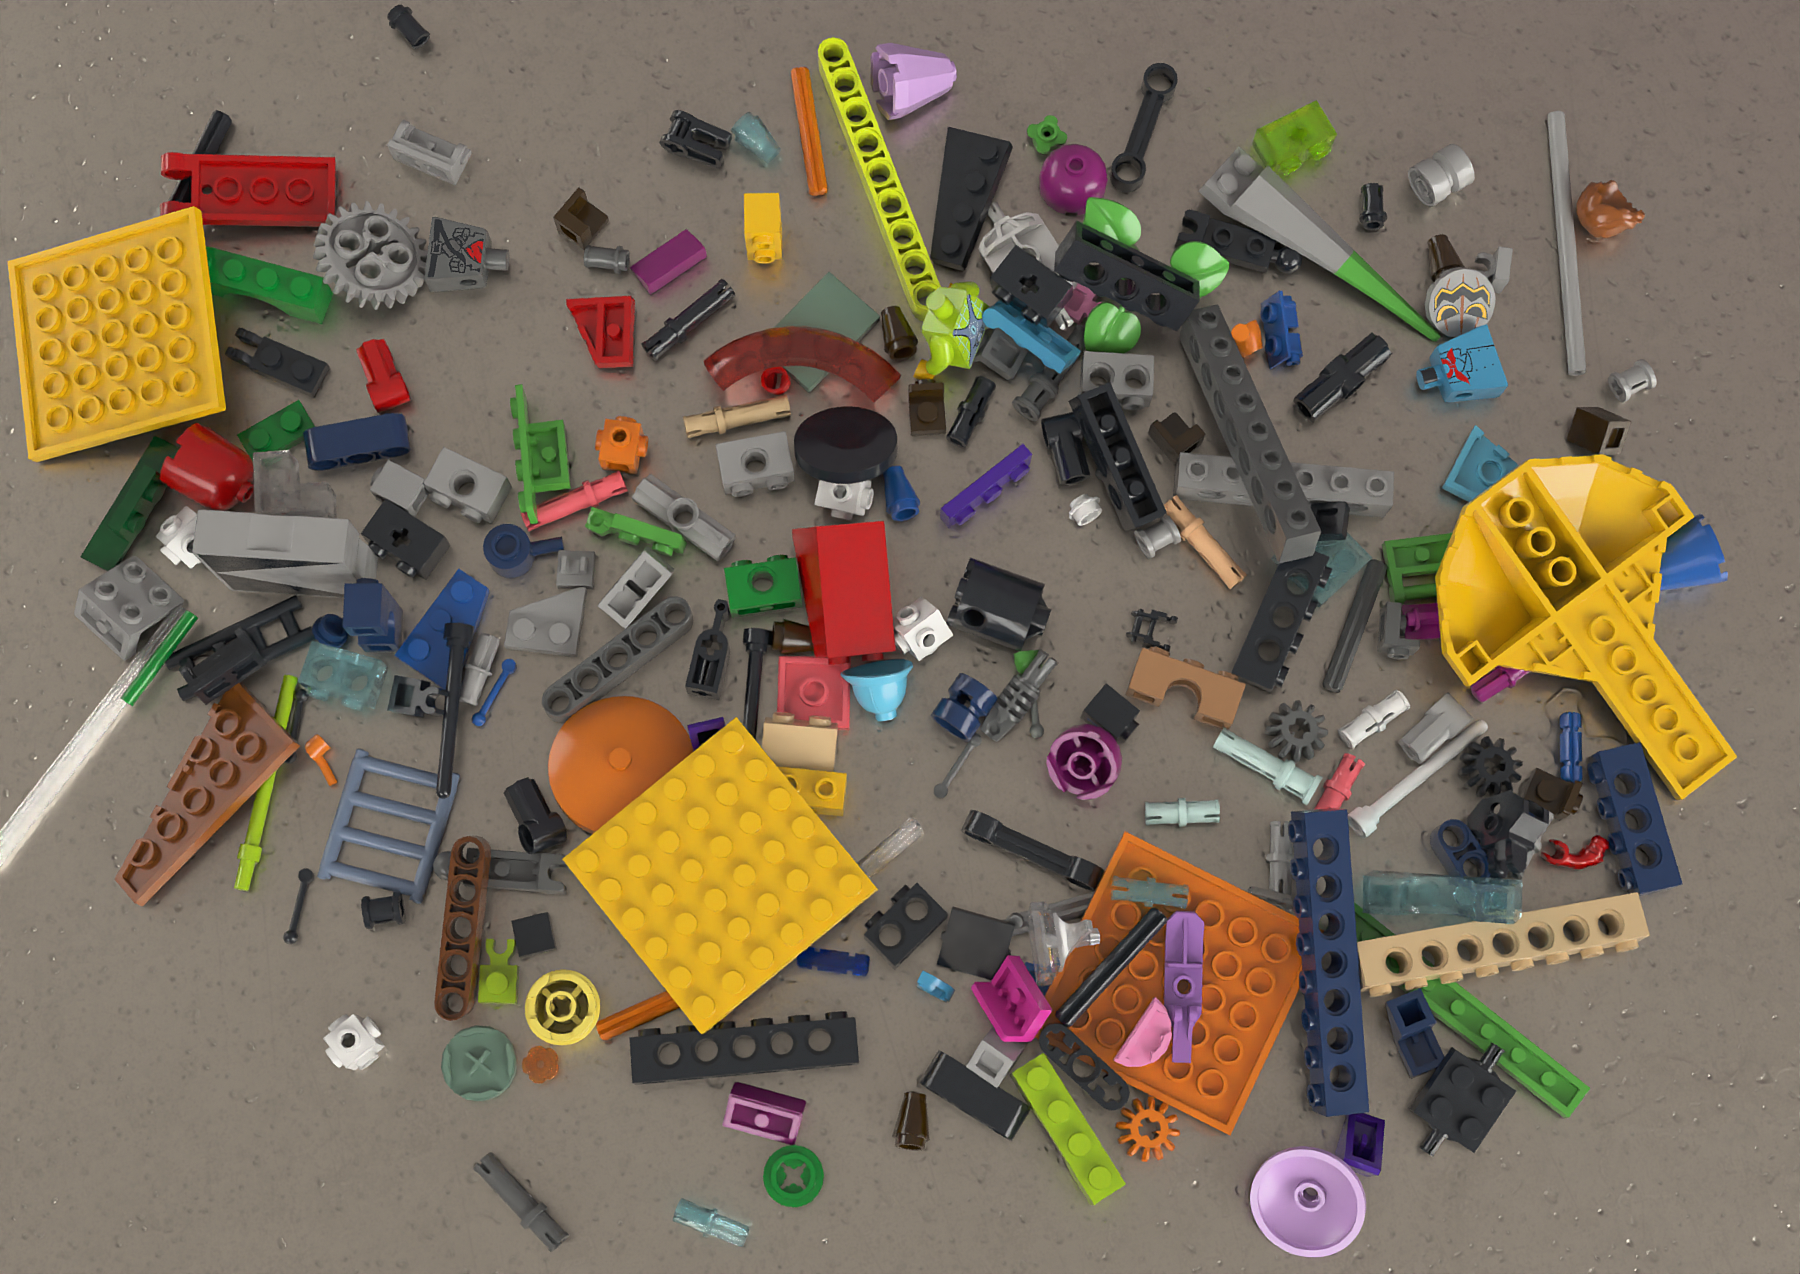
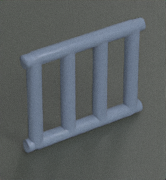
M358 748L351 762L317 877L320 879H330L331 876L393 892L400 891L402 894L410 896L409 900H412L414 903L422 904L433 871V863L437 857L457 791L460 775L453 772L451 794L448 798L438 799L435 811L359 792L364 771L436 788L438 774L369 757V752ZM353 806L431 825L425 846L348 827ZM347 841L420 860L414 881L336 862L342 842Z

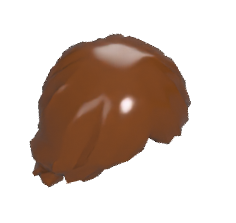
M1609 180L1607 183H1602V181L1589 183L1581 193L1576 204V214L1581 225L1591 235L1599 238L1613 237L1626 229H1633L1637 223H1642L1645 217V213L1642 210L1637 211L1636 208H1632V203L1627 202V199L1622 195L1614 180Z

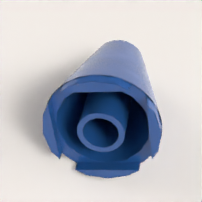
M1703 514L1695 515L1693 519L1667 537L1666 550L1662 553L1659 572L1662 574L1660 591L1727 581L1728 572L1720 573L1718 565L1725 562L1724 555L1710 524L1701 525V521L1705 518Z

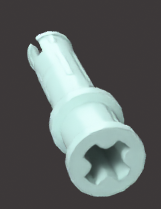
M1225 727L1213 745L1214 749L1227 754L1236 761L1274 781L1272 784L1275 785L1276 789L1284 788L1302 798V803L1305 805L1309 803L1323 778L1320 775L1314 777L1296 767L1295 761L1291 759L1290 761L1288 759L1283 761L1269 754L1260 747L1235 735Z

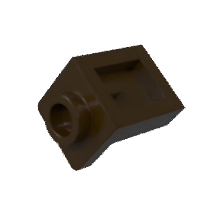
M921 379L916 381L915 384L908 385L911 436L946 434L944 383H936L933 379Z
M1535 768L1531 773L1522 797L1547 809L1553 814L1554 819L1560 821L1569 816L1570 813L1574 815L1578 811L1583 800V795L1579 793L1583 783L1577 780L1569 783L1539 768Z

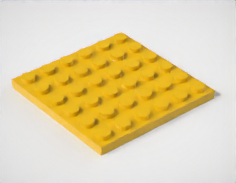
M192 206L7 261L28 459L40 462L226 410L201 210Z
M737 717L562 859L702 1035L878 890Z

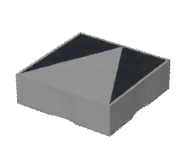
M199 509L197 512L192 554L231 591L344 598L345 583H356V580L360 578L376 579L378 557L359 538V532L349 519L278 516Z

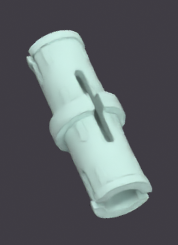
M1178 798L1176 802H1145L1146 825L1178 824L1179 827H1186L1187 823H1220L1218 799L1186 801V798Z

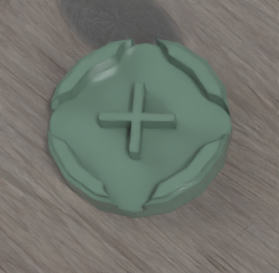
M475 1025L462 1029L450 1040L442 1054L441 1070L446 1084L454 1093L467 1100L486 1101L498 1097L509 1088L516 1075L518 1058L514 1045L504 1033L490 1026Z

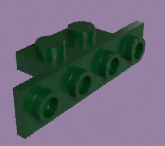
M157 436L153 437L80 556L82 559L105 571H109L120 564L136 536L143 529L156 503L162 498L167 484L160 480L161 469L166 457L169 456L174 459L180 449L179 447Z

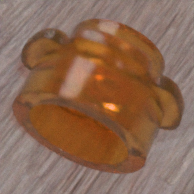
M535 1046L528 1051V1056L522 1061L523 1072L528 1074L529 1079L535 1083H544L547 1079L551 1080L557 1075L559 1070L557 1065L558 1055L551 1048L544 1049L543 1046ZM539 1061L544 1062V1066L542 1068H539L537 1066V1063Z

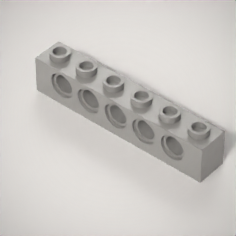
M1180 452L1175 464L1173 497L1178 495L1181 500L1253 506L1232 457ZM1290 462L1310 507L1311 503L1346 501L1350 507L1349 515L1384 518L1393 506L1394 471Z

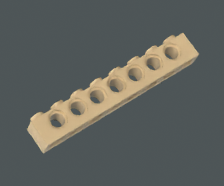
M1638 892L1365 940L1357 942L1361 992L1369 991L1370 997H1376L1391 993V987L1405 985L1406 990H1415L1428 986L1427 980L1440 978L1441 984H1448L1463 980V974L1475 972L1476 977L1480 978L1499 973V967L1511 966L1512 971H1520L1534 967L1533 961L1546 959L1547 965H1553L1568 961V955L1581 953L1582 959L1596 957L1604 954V948L1615 947L1616 952H1624L1638 948V942L1650 936ZM1598 920L1606 923L1609 929L1608 935L1600 931ZM1563 926H1567L1572 930L1574 942L1565 937ZM1528 932L1538 937L1539 948L1534 947L1529 942ZM1493 938L1503 943L1505 948L1504 954H1500L1494 949ZM1458 944L1468 949L1470 954L1469 961L1459 956L1457 952ZM1422 951H1427L1433 956L1435 961L1434 967H1430L1423 962ZM1386 957H1391L1397 961L1399 965L1398 974L1391 972L1387 968Z

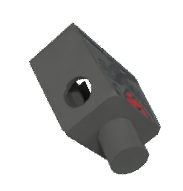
M432 217L424 280L430 292L484 288L487 286L489 269L508 270L509 250L491 248V238L488 231L484 228Z

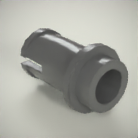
M586 246L584 252L585 267L614 269L615 273L628 270L630 252L629 250H624L623 246H617L616 249Z

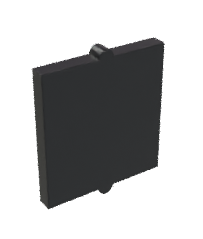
M953 906L947 929L941 933L943 943L937 965L992 980L1008 955L1011 956L1009 945L1015 924Z

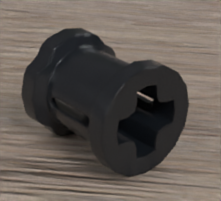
M400 891L393 892V895L388 897L371 899L369 896H364L361 899V911L366 929H373L375 924L395 921L398 925L405 924V906Z

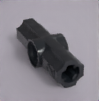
M1371 332L1345 355L1340 354L1320 372L1316 380L1295 396L1293 402L1298 412L1305 419L1314 422L1340 399L1344 401L1362 386L1366 381V377L1373 371H1376L1392 355L1386 341L1380 335L1377 336Z

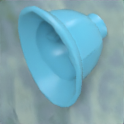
M906 659L876 661L844 670L840 676L852 684L854 695L864 710L875 713L877 721H887L897 716L896 708L902 703L906 694L907 675L913 668V663Z

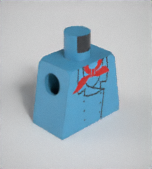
M1487 324L1437 346L1429 357L1431 366L1419 369L1416 372L1420 389L1426 390L1438 386L1443 400L1447 403L1497 398L1508 387V382Z

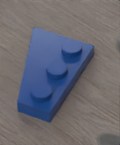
M458 569L394 656L438 687L446 689L450 648L446 646L447 640L443 639L445 623L474 626V636L488 599L489 589ZM469 642L468 649H464L463 667L467 663L468 652L472 642Z

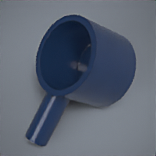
M502 524L494 527L486 535L483 543V552L491 568L498 575L505 578H517L527 573L537 555L565 550L562 536L530 542L525 531L513 524Z

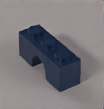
M360 578L356 580V583H345L343 628L350 636H358V645L365 652H397L402 646L403 610L385 586L376 579Z

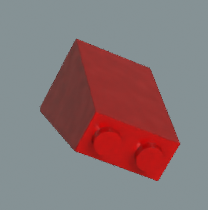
M884 521L792 529L815 658H828V665L850 663L849 656L862 655V661L884 659L883 652L896 651Z

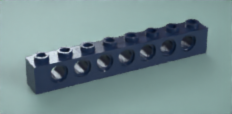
M1338 808L1291 811V820L1288 823V836L1294 848V858L1291 860V874L1296 881L1297 896L1293 900V908L1296 917L1299 918L1300 933L1296 937V947L1302 958L1299 986L1305 1000V1009L1302 1010L1301 1019L1303 1028L1307 1031L1308 1046L1304 1050V1059L1307 1068L1310 1069L1311 1082L1307 1087V1098L1312 1110L1326 1117L1369 1112L1348 812L1347 809ZM1320 839L1323 844V851L1319 857H1316L1313 852V846ZM1320 877H1323L1326 887L1324 892L1319 895L1316 891V883ZM1326 914L1329 922L1328 927L1324 932H1321L1319 920ZM1329 952L1331 964L1324 970L1321 961L1323 956ZM1332 990L1334 1000L1326 1008L1324 998L1326 993ZM1332 1028H1335L1337 1032L1336 1040L1333 1044L1328 1045L1327 1035ZM1338 1065L1339 1077L1335 1082L1331 1083L1330 1072Z

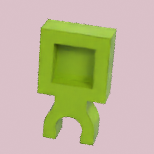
M486 939V951L490 957V965H480L478 1002L517 1004L519 966L510 965V960L516 952L515 939H507V950L502 954H498L495 951L496 940Z

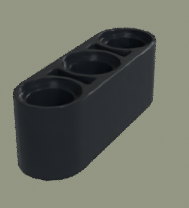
M938 1050L919 1081L921 1085L1010 1141L1014 1139L1031 1110L1021 1100L1000 1087H994L968 1069L964 1064Z

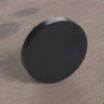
M834 407L817 412L800 424L794 436V452L798 465L810 476L836 484L859 483L881 475L893 464L898 450L897 433L892 423L883 415L861 407Z

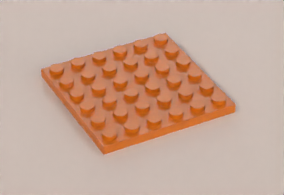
M1125 831L1081 921L1091 920L1093 928H1098L1100 944L1074 948L1065 960L1062 972H1059L1057 968L1044 995L1052 1008V1012L1035 1038L1038 1039L1041 1029L1047 1024L1061 1023L1055 1016L1056 1011L1150 909L1157 908L1167 919L1175 911H1195L1204 921L1202 1014L1192 1030L1191 1063L1172 1062V1038L1166 1052L1153 1063L1142 1067H1127L1113 1061L1152 999L1156 997L1164 1005L1166 924L1071 1027L1067 1028L1128 1085L1231 1136L1300 989L1299 973L1302 971V958L1296 947V937L1300 933L1299 918ZM1182 979L1178 982L1177 989L1181 994H1186L1190 990V984L1187 980ZM1050 1031L1046 1035L1049 1039V1045L1056 1046L1069 1055L1080 1048L1075 1042L1070 1049L1062 1040L1065 1035L1063 1031L1057 1034ZM1087 1055L1077 1057V1059L1095 1067L1091 1057ZM1104 1068L1101 1070L1108 1074V1072Z

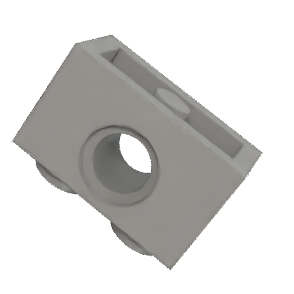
M786 431L715 444L725 495L732 494L735 497H741L753 493V489L767 487L769 490H778L787 487L790 482H795ZM758 460L763 462L765 467L759 472H751L747 469V465L752 461Z
M445 447L441 450L423 483L429 494H431L429 498L433 502L445 508L452 504L462 509L461 514L477 523H480L483 519L491 524L512 488L506 476ZM468 482L475 484L474 489L469 494L461 495L458 493L462 484Z

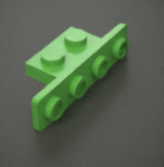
M523 384L515 385L516 397L510 398L513 419H518L519 428L513 429L514 446L516 450L521 449V459L515 460L518 481H523L524 491L518 492L520 512H527L530 524H537L535 493L571 488L566 431L563 420L529 424L526 394Z

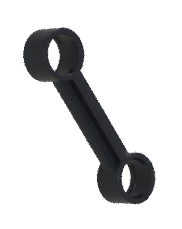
M1152 64L1144 73L1141 86L1144 98L1125 151L1114 159L1110 171L1112 185L1121 192H1133L1140 188L1146 173V164L1143 159L1162 105L1172 98L1178 81L1176 71L1168 64ZM1161 75L1170 81L1171 87L1165 91H1157L1150 87L1147 80L1152 76ZM1122 164H1131L1139 170L1140 177L1132 181H1126L1117 175L1116 169Z
M970 810L961 829L964 834L977 841L1002 848L1059 874L1068 882L1095 892L1104 873L1101 867L1088 860L1067 855L1004 826L997 819L976 810Z

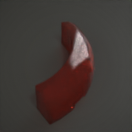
M807 326L775 327L751 333L729 342L703 360L707 371L723 391L740 379L761 370L780 366H805L824 370L845 379L865 393L874 403L902 376L886 359L873 349L843 334Z

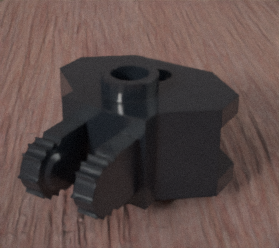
M1510 790L1482 799L1467 817V826L1473 835L1480 840V847L1488 850V870L1495 880L1506 878L1509 875V870L1513 874L1525 872L1527 852L1534 850V843L1549 825V811L1531 800L1527 801ZM1500 804L1499 812L1497 814L1494 813V808Z

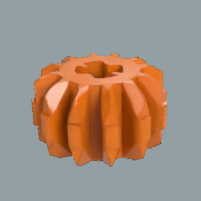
M1147 1097L1145 1110L1141 1101L1136 1098L1132 1100L1135 1114L1125 1107L1120 1110L1122 1116L1129 1121L1128 1123H1115L1116 1129L1127 1130V1135L1120 1136L1117 1142L1118 1144H1124L1128 1141L1132 1142L1126 1152L1130 1157L1141 1148L1140 1160L1142 1162L1148 1161L1150 1148L1156 1160L1163 1159V1152L1160 1145L1169 1151H1173L1175 1145L1167 1139V1136H1180V1130L1168 1128V1124L1177 1121L1178 1117L1176 1114L1169 1115L1166 1118L1163 1116L1169 1106L1164 1102L1159 1105L1157 1110H1154V1097ZM1144 1118L1148 1124L1154 1123L1156 1125L1157 1131L1152 1132L1155 1136L1151 1140L1148 1135L1141 1136L1139 1134L1138 1128L1143 1127V1124L1140 1122Z

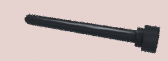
M445 623L443 639L447 640L446 646L450 650L446 690L449 693L448 696H445L444 702L445 712L442 723L436 794L441 799L448 798L451 794L464 649H468L469 642L473 641L474 626L463 623Z
M746 628L743 632V645L746 646L749 658L743 726L756 740L763 654H767V648L771 647L772 631L760 628Z

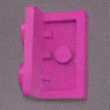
M1008 955L991 982H974L971 987L997 1035L1004 1042H1032L1052 1012V1008L1020 956Z

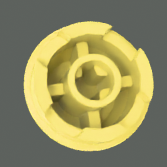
M555 970L543 975L532 985L525 1001V1016L530 1029L541 1040L553 1045H570L582 1040L592 1031L600 1014V999L595 986L587 977L572 970Z

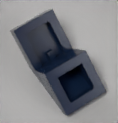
M1421 988L1387 1001L1385 1005L1394 1042L1410 1078L1413 1079L1437 1069L1445 1056L1432 1030V1027L1437 1022Z

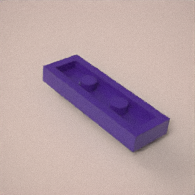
M1024 444L1020 445L941 507L940 519L948 528L956 522L959 525L964 524L975 514V507L983 501L988 504L995 500L1003 491L1001 487L1012 479L1013 482H1017L1024 477L1030 470L1029 465L1032 453Z

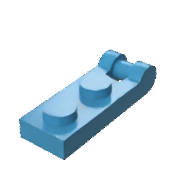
M999 300L983 312L982 320L987 327L992 329L1000 328L1012 337L1018 346L1028 349L1040 358L1045 366L1056 370L1058 373H1062L1073 364L1081 353L1078 348L1051 328H1046L1041 323L1035 326L1028 322L1020 314L1022 309L1012 302L1006 305Z

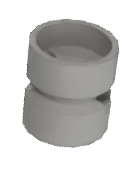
M1449 144L1434 153L1432 159L1422 160L1410 167L1408 178L1419 200L1431 207L1446 199L1451 192H1458L1473 183L1475 172L1466 153L1458 145Z

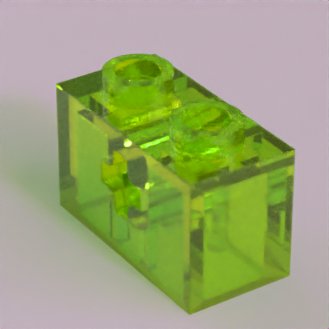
M1316 100L1257 129L1252 146L1265 167L1269 166L1277 175L1281 173L1289 175L1299 169L1303 162L1311 158L1319 160L1329 154L1337 133Z

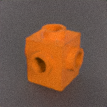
M618 416L615 420L605 419L604 430L598 429L595 442V450L600 451L598 460L602 470L615 472L619 470L622 473L637 474L640 457H646L649 441L648 436H644L641 423H637L635 419L625 416Z

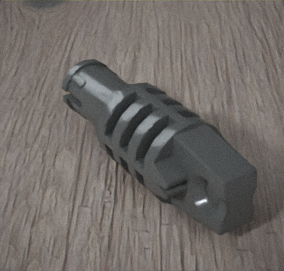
M1042 649L1038 651V654L1022 675L1018 673L1013 676L997 697L998 700L980 727L994 741L1001 740L1017 723L1019 724L1040 696L1041 690L1039 687L1055 666L1059 664L1053 657H1049L1041 668V665L1049 656Z

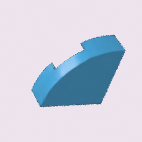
M924 970L916 984L917 988L946 1003L947 1001L950 1002L955 992L950 985Z

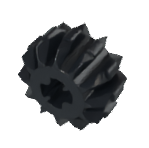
M1489 736L1482 738L1480 744L1473 741L1468 745L1470 753H1463L1460 756V760L1467 766L1459 769V774L1462 776L1469 775L1470 777L1464 784L1465 788L1469 789L1474 785L1478 786L1476 791L1477 797L1484 796L1487 791L1490 797L1500 794L1501 791H1513L1512 783H1517L1522 778L1515 769L1520 768L1523 765V761L1518 759L1512 760L1511 756L1517 750L1515 747H1511L1507 751L1504 750L1505 740L1499 738L1494 745ZM1488 761L1495 765L1492 769H1497L1493 774L1487 772L1489 766H1484Z

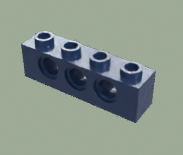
M1638 742L1598 751L1588 758L1587 773L1590 782L1596 784L1599 794L1597 807L1603 820L1606 819L1610 834H1608L1607 840L1609 841L1611 853L1616 855L1620 866L1618 879L1622 889L1627 891L1628 894L1638 892L1639 896L1683 885L1641 743ZM1615 778H1620L1626 783V794L1617 791L1614 785ZM1626 813L1634 815L1637 819L1638 826L1636 830L1627 826L1625 822ZM1637 848L1646 852L1648 856L1647 865H1642L1637 861L1635 856Z

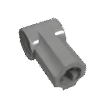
M1447 692L1424 714L1426 717L1413 726L1398 743L1409 758L1421 764L1447 739L1451 740L1474 718Z

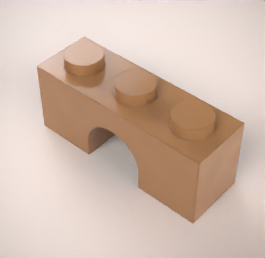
M1142 647L1125 693L1126 696L1159 707L1169 688L1184 686L1189 688L1197 698L1194 720L1219 729L1225 727L1229 730L1233 724L1245 689V683L1239 682L1237 676L1226 671H1218L1216 674L1205 670L1204 665L1198 661L1184 659L1182 662L1169 657L1170 653L1164 649L1150 647L1148 650Z

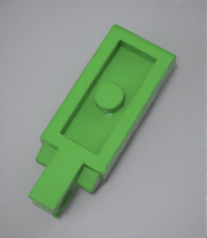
M595 507L591 508L585 524L588 530L602 537L611 532L613 534L619 533L618 539L636 546H638L639 541H643L653 545L651 550L672 557L673 552L683 555L687 545L686 540L681 534Z

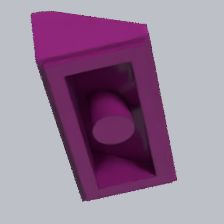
M685 229L630 266V269L651 295L707 257L706 249L693 234Z
M734 1082L722 1126L785 1144L795 1145L806 1101L745 1083Z

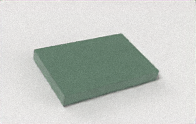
M828 272L758 343V348L774 363L783 367L791 378L810 393L880 321V315L833 274Z

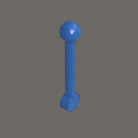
M506 659L502 662V673L480 711L472 715L471 720L475 726H482L485 723V715L509 674H513L516 671L517 665L514 660Z

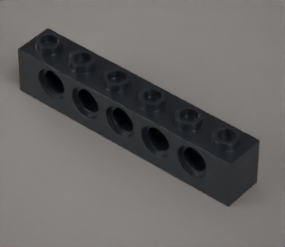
M847 1011L825 1013V1020L811 1021L810 1015L788 1016V1023L773 1024V1018H760L750 1020L751 1026L738 1028H736L735 1021L718 1022L713 1026V1030H708L703 1035L694 1025L676 1026V1033L661 1034V1028L638 1030V1037H629L632 1083L642 1085L859 1065L855 1017L848 1018ZM818 1030L827 1032L831 1038L830 1045L823 1051H816L809 1045L811 1034ZM779 1034H787L793 1039L792 1049L786 1054H777L772 1049V1041ZM743 1037H749L755 1042V1051L747 1058L737 1056L734 1050L736 1042ZM707 1040L715 1042L718 1047L715 1058L710 1061L700 1060L697 1055L699 1045ZM667 1044H675L680 1050L679 1059L670 1065L663 1064L660 1059L661 1049Z

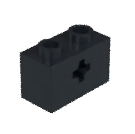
M1017 245L1013 247L990 277L991 288L994 289L992 294L1002 303L1009 305L1012 302L1022 309L1020 314L1035 326L1041 323L1048 328L1073 296V285ZM1032 285L1036 286V293L1028 291L1024 294L1023 286L1027 288L1032 287Z
M387 499L383 501L361 532L368 546L377 557L384 560L386 556H389L398 563L395 567L410 578H414L417 574L427 580L451 546L443 534ZM400 539L403 541L410 540L408 546L405 544L398 545L397 543Z

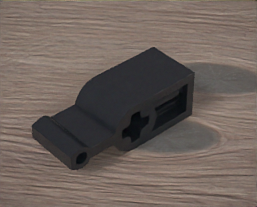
M718 599L714 604L715 618L712 629L703 631L696 640L685 684L688 694L718 701L720 700L730 658L729 643L723 634L725 622L730 618L728 602ZM713 642H717L720 650H715L713 655H708L707 648H711Z

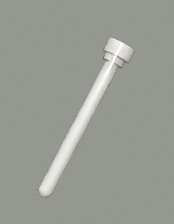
M1484 720L1475 721L1371 806L1356 807L1348 814V824L1352 830L1363 839L1368 837L1377 829L1376 825L1380 822L1379 817L1457 756L1470 743L1483 735L1488 729L1487 723Z

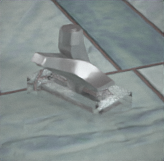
M1045 901L1030 903L1027 922L1037 986L1052 985L1057 974L1062 972L1065 960L1074 948L1100 944V933L1098 928H1093L1091 920L1086 919L1071 924L1065 923L1056 912L1053 913Z

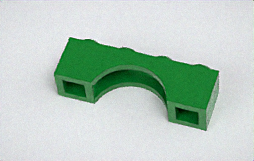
M206 246L212 295L222 298L226 294H240L253 297L279 308L289 316L323 324L333 296L330 286L323 283L324 277Z

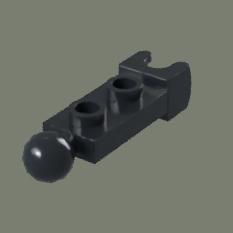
M1190 209L1185 211L1182 226L1192 230L1193 233H1179L1175 244V249L1187 242H1203L1212 246L1229 263L1263 273L1267 272L1270 262L1275 263L1278 270L1286 274L1297 271L1302 264L1301 254L1287 246L1280 250L1274 249L1276 240L1261 232L1212 219L1208 214Z

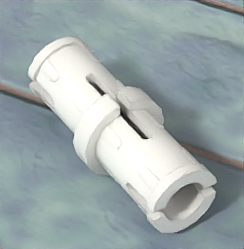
M1396 689L1373 707L1370 705L1362 710L1363 714L1338 729V734L1345 745L1352 749L1374 732L1380 733L1386 729V724L1409 710L1410 704L1404 694Z

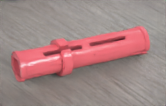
M618 470L592 482H589V480L582 482L583 486L537 504V524H530L527 512L521 513L527 530L530 532L542 525L590 506L596 508L600 502L628 492L620 471Z

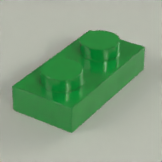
M297 400L237 434V437L252 459L253 464L259 467L303 442V432L316 426L300 400Z

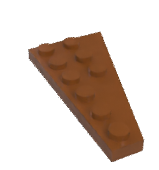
M241 682L226 691L218 704L213 703L207 714L211 718L201 735L194 737L167 785V788L170 789L161 806L156 805L150 815V818L153 819L143 838L135 841L114 878L135 904L143 907L300 747L294 738Z

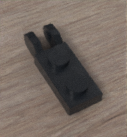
M240 327L237 329L235 336L240 341L257 347V350L252 357L238 348L229 346L225 352L227 357L249 367L252 372L310 397L315 396L329 369V365L326 362L265 336L262 338Z

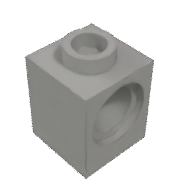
M390 460L386 462L383 468L379 467L375 471L370 482L372 486L370 491L376 500L383 503L387 499L414 517L429 494L423 484L424 478Z
M992 1027L979 1044L966 1067L998 1088L1014 1067L1029 1042H1004L997 1035L994 1027Z

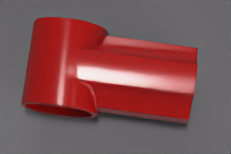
M371 339L363 342L356 351L368 383H366L368 393L377 413L410 402L411 398L401 373L397 372L394 359L385 339Z

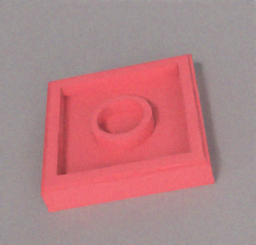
M779 656L777 712L791 713L795 715L794 719L809 721V716H826L831 718V723H838V730H849L850 683L844 680L840 674L844 670L851 668V657L850 663L828 665V658Z

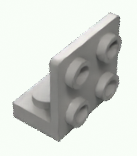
M132 556L79 589L74 615L122 660L126 661L136 654L140 633L182 607L184 600L137 556Z

